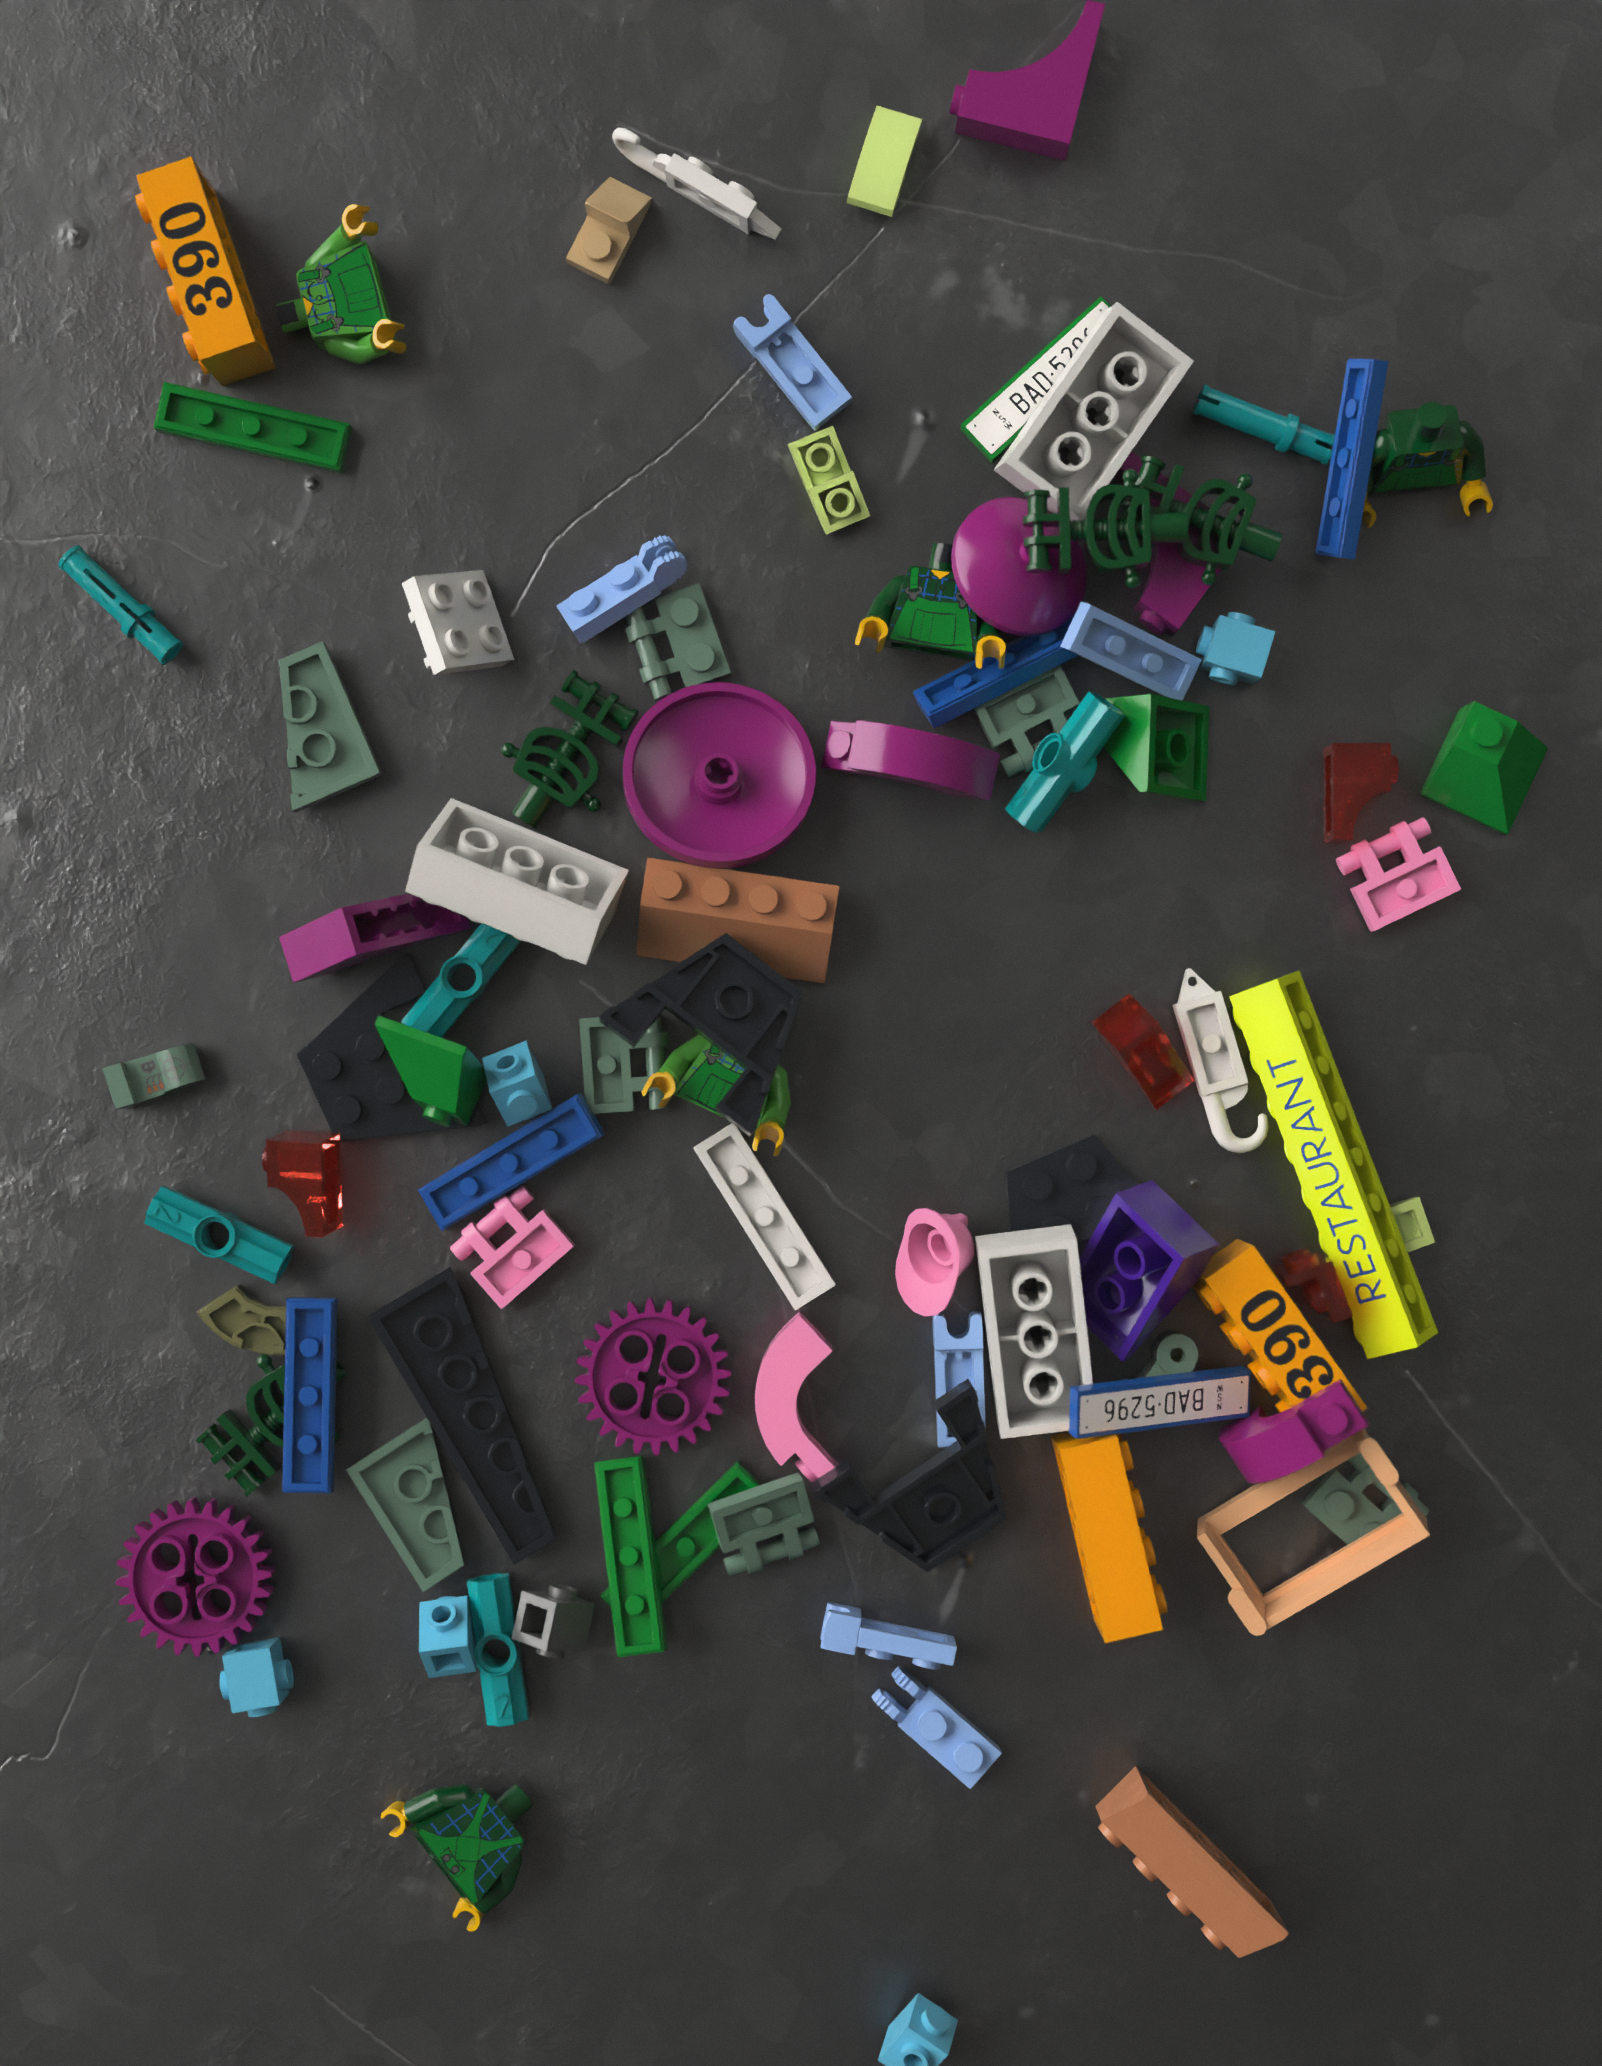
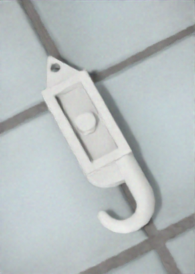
M616 128L614 130L612 139L615 146L635 165L666 182L667 186L743 232L749 234L750 231H754L776 240L782 229L757 209V202L753 200L754 195L747 188L734 181H730L728 185L712 176L713 171L711 168L697 158L689 157L688 160H685L675 153L672 157L662 153L657 155L640 145L641 138L634 132L626 128Z

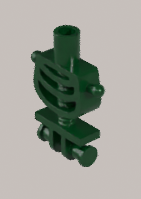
M1142 456L1140 461L1142 467L1134 487L1149 490L1150 497L1160 501L1158 507L1150 505V513L1186 512L1188 531L1191 526L1199 531L1197 549L1191 544L1189 532H1187V541L1177 543L1181 557L1188 563L1205 567V572L1201 577L1205 585H1213L1216 582V569L1228 570L1235 561L1238 550L1271 562L1273 561L1283 534L1249 522L1256 504V498L1245 492L1253 483L1251 475L1247 473L1241 474L1238 477L1236 486L1223 479H1211L1201 485L1192 495L1189 502L1184 504V501L1179 502L1178 499L1174 500L1173 497L1185 467L1175 464L1171 470L1166 487L1156 484L1160 471L1165 469L1166 464L1157 458ZM1206 495H1219L1208 511H1203L1202 508L1198 509L1196 506L1197 502ZM1129 502L1122 503L1121 507L1125 510L1122 520L1126 517ZM1225 503L1235 504L1226 517L1217 516L1219 508ZM1137 510L1135 518L1139 520V511ZM1237 515H1240L1239 522L1236 523L1234 519ZM1210 533L1212 536L1216 535L1217 537L1215 553L1210 549ZM1230 540L1231 544L1228 549L1227 542ZM1151 543V548H1153L1156 543Z
M1128 469L1124 472V486L1105 485L1094 493L1083 521L1081 519L1078 521L1074 519L1071 522L1069 487H1059L1057 492V513L1049 514L1047 499L1050 498V491H1026L1024 497L1028 500V515L1023 517V526L1033 527V537L1023 539L1024 548L1029 549V565L1026 566V572H1051L1052 565L1049 564V549H1058L1059 574H1069L1071 569L1070 542L1071 540L1073 542H1076V540L1080 542L1083 539L1086 554L1096 570L1104 574L1126 572V585L1131 589H1135L1141 584V578L1137 574L1136 569L1144 568L1150 562L1151 543H1180L1187 541L1186 512L1150 513L1149 490L1134 487L1138 480V473L1133 469ZM1105 500H1112L1106 519H1103V521L1101 519H1098V521L1094 519L1097 506ZM1123 502H1129L1126 517L1124 520L1122 518L1117 520L1119 505ZM1137 510L1139 511V520L1135 518ZM1044 527H1058V535L1044 536ZM1124 538L1129 556L1122 552L1118 539L1122 540ZM1097 539L1098 541L1102 539L1106 541L1111 559L1104 557L1098 550L1095 542Z
M575 670L567 677L561 691L565 694L569 692L581 701L577 707H573L556 695L550 701L552 707L574 720L575 724H572L573 728L569 729L570 732L566 733L551 727H539L532 730L526 736L521 749L516 748L512 743H505L501 748L503 756L516 758L513 766L514 773L530 783L511 814L535 829L554 799L571 810L575 809L582 801L591 812H596L601 808V801L590 794L600 780L601 769L595 756L585 746L584 741H588L587 737H590V733H594L616 748H619L623 739L606 728L604 724L610 718L621 725L623 731L627 732L639 713L635 708L631 710L620 703V696L614 692L608 699L601 696L599 692L602 685L597 681L590 684L579 677V673ZM592 703L601 708L595 719L586 715ZM544 739H558L562 743L556 751L544 746H536ZM580 752L587 758L590 766L589 775L586 779L579 768L573 763L575 761L574 758ZM539 756L549 758L551 761L548 762V766H543L530 762V759ZM566 770H569L578 781V787L575 791L563 779ZM531 773L540 774V778L537 779ZM559 785L563 789L564 794L556 791L555 787Z
M262 1354L257 1358V1365L263 1369L266 1376L250 1386L246 1394L247 1410L255 1425L248 1430L229 1409L216 1419L232 1437L229 1442L216 1430L218 1426L215 1423L196 1439L198 1444L202 1443L213 1455L210 1460L214 1465L221 1459L225 1461L231 1469L224 1476L229 1481L234 1478L245 1490L244 1495L246 1497L266 1481L264 1477L260 1478L248 1465L252 1460L268 1478L282 1468L263 1445L270 1440L273 1444L283 1448V1432L279 1429H282L284 1425V1398L281 1399L278 1393L276 1381L284 1395L285 1364L275 1370L272 1365V1359L267 1354ZM336 1360L337 1384L347 1375L338 1360ZM262 1390L265 1401L271 1409V1412H267V1415L261 1405L260 1396ZM335 1430L336 1444L339 1441L340 1435L338 1431ZM237 1445L247 1454L240 1461L231 1453Z

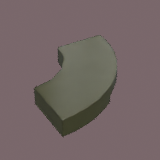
M237 1285L196 1312L215 1334L240 1349L244 1348L263 1354L285 1355L286 1305L266 1304L253 1298L241 1285Z

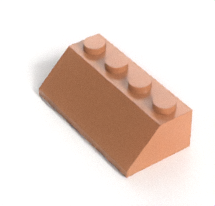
M647 857L640 903L636 955L682 962L726 933L784 978L825 984L839 886L729 869L706 868L689 863Z
M1136 1766L1095 1806L1102 1822L1098 1826L1102 1834L1118 1849L1125 1844L1136 1855L1132 1862L1137 1869L1152 1883L1159 1878L1170 1889L1166 1895L1173 1905L1186 1917L1193 1912L1205 1924L1201 1931L1220 1951L1227 1946L1238 1958L1278 1943L1289 1934L1272 1901Z

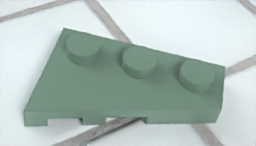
M322 641L280 659L283 714L286 719L288 739L287 761L288 768H290L292 794H290L292 811L295 813L382 776V771L327 644Z
M426 1417L346 1469L422 1592L464 1566L432 1427Z

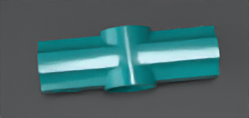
M1089 691L1059 734L1056 732L1050 733L1039 743L1032 761L1034 769L1005 808L1008 814L1027 829L1035 833H1041L1071 791L1075 793L1083 790L1092 780L1097 768L1096 756L1125 717L1121 710L1099 694Z
M481 923L457 954L443 964L439 976L401 1022L412 1028L443 1038L470 1004L483 995L488 982L522 941L516 939L511 934ZM461 967H471L475 970L476 981L473 987L466 991H457L452 986V976Z
M165 1185L160 1187L146 1211L144 1224L195 1247L198 1252L206 1257L219 1258L273 1284L279 1282L292 1258L294 1245L243 1222L234 1213L221 1212ZM215 1222L222 1223L229 1231V1241L225 1247H219L211 1240L210 1230Z
M497 1572L470 1578L467 1580V1588L476 1643L474 1660L480 1671L487 1726L502 1727L515 1725L521 1721L528 1720L530 1714L521 1658L522 1642L512 1639L516 1617L509 1573ZM493 1639L504 1641L509 1646L510 1656L504 1659L493 1657L488 1652L487 1642Z

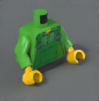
M352 204L344 210L342 224L305 262V267L296 272L301 298L276 304V311L284 333L309 327L312 338L320 349L326 350L332 356L357 364H365L385 355L388 351L398 354L404 353L406 351V344L397 341L395 333L400 329H404L405 326L391 320L375 256L367 241L360 242L362 236L376 235L379 231L378 224L368 221L362 223L363 216L370 211V207Z
M697 1034L674 1049L659 1071L649 1077L642 1090V1095L645 1096L650 1088H658L664 1093V1097L658 1105L661 1108L668 1104L674 1094L722 1116L715 1111V1108L745 1069L701 1035ZM779 1064L777 1065L757 1122L752 1144L753 1150L757 1151L761 1140L769 1139L773 1141L776 1145L773 1156H777L781 1152L784 1140L783 1130L791 1106L787 1072Z

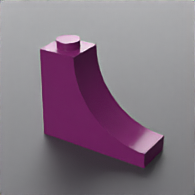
M1086 0L1083 12L1068 37L1050 54L1030 65L1000 72L969 69L965 86L956 84L949 114L957 116L955 133L1065 161L1105 4Z
M1130 452L1113 478L1124 486V472L1128 469H1133L1139 475L1142 467L1141 458ZM1160 472L1156 484L1166 487L1168 477ZM1178 485L1173 498L1174 500L1178 499L1179 502L1184 501L1185 504L1189 502L1192 495ZM1150 497V505L1158 507L1160 501ZM1201 501L1197 502L1196 506L1198 509L1202 508L1203 511L1209 510V507ZM1191 526L1188 531L1191 544L1197 549L1199 531ZM1210 533V549L1215 553L1217 537L1216 535L1212 536ZM1230 540L1227 542L1228 549L1231 544ZM1156 543L1152 548L1149 578L1144 592L1134 610L1141 614L1139 617L1140 622L1158 635H1163L1166 632L1173 636L1210 587V585H1205L1201 579L1202 574L1205 572V567L1193 565L1185 561L1179 553L1177 543ZM1216 569L1215 573L1217 576L1221 572V570Z
M407 893L341 907L280 936L279 939L293 983L333 974L358 963L410 946L462 933L471 929L468 917L442 906L427 903L422 898Z

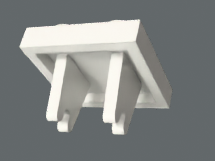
M483 570L413 576L402 583L411 608V612L408 614L411 624L416 623L427 657L423 660L426 668L432 669L433 675L500 667L514 660Z

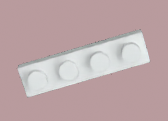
M731 1123L693 1147L794 1310L799 1309L836 1285L738 1127Z

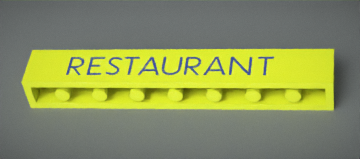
M1300 970L1229 996L1233 1006L1234 1021L1242 1030L1250 1050L1251 1065L1260 1076L1265 1089L1268 1110L1278 1123L1284 1139L1286 1157L1294 1165L1302 1186V1199L1307 1208L1312 1212L1319 1231L1320 1246L1328 1255L1336 1275V1287L1340 1296L1346 1301L1353 1320V1331L1357 1341L1363 1346L1367 1359L1419 1347L1436 1335L1438 1330Z

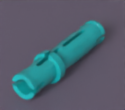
M1206 384L1202 386L1197 396L1199 402L1194 404L1192 414L1204 416L1275 444L1276 450L1283 453L1289 449L1320 461L1324 465L1328 463L1332 456L1330 447L1334 444L1335 434L1331 435L1300 423L1299 416L1291 413L1287 417L1210 388Z
M80 545L70 548L61 557L58 567L66 572L94 601L121 624V632L130 639L136 638L162 665L171 662L183 648L182 641L177 639L155 618V611L146 603L141 605L94 561ZM91 577H94L106 590H108L115 597V599H112L106 592H104L91 579ZM126 611H130L146 628H148L151 631V633H148Z

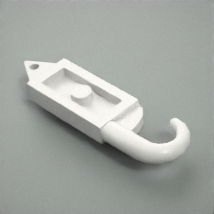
M1191 968L1185 970L1178 1003L1173 1004V1009L1212 1134L1218 1144L1228 1151L1235 1153L1251 1152L1258 1148L1267 1137L1269 1129L1267 1115L1262 1113L1258 1116V1127L1252 1136L1239 1138L1232 1133L1225 1109L1236 1105L1244 1098L1248 1091L1249 1082L1222 992H1215ZM1190 977H1193L1196 981L1194 986L1188 984Z

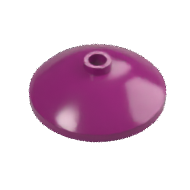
M1002 497L990 500L973 510L965 518L955 534L951 562L957 587L971 609L985 622L1001 631L1019 636H1038L1051 632L1069 620L1083 600L1087 584V568L1078 540L1076 542L1071 540L1070 542L1071 569L1069 574H1059L1058 549H1049V564L1052 565L1051 572H1026V566L1029 565V549L1024 548L1023 539L1033 537V527L1023 526V517L1028 515V500L1017 497ZM1044 527V536L1058 535V527Z

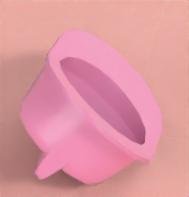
M920 1208L908 1216L896 1261L895 1276L900 1295L913 1312L922 1316H935L945 1310L953 1296L958 1277L971 1266L975 1256V1244L968 1230L969 1219L965 1214H939L928 1208Z

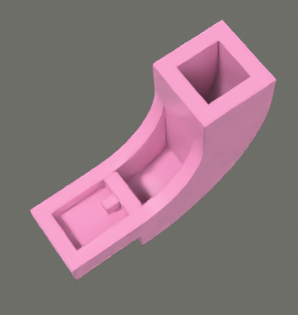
M799 1311L776 1334L764 1354L756 1382L755 1411L763 1440L775 1460L782 1466L796 1453L799 1457L795 1462L796 1466L810 1482H814L839 1464L803 1425L797 1409V1396L804 1379L833 1351V1346Z

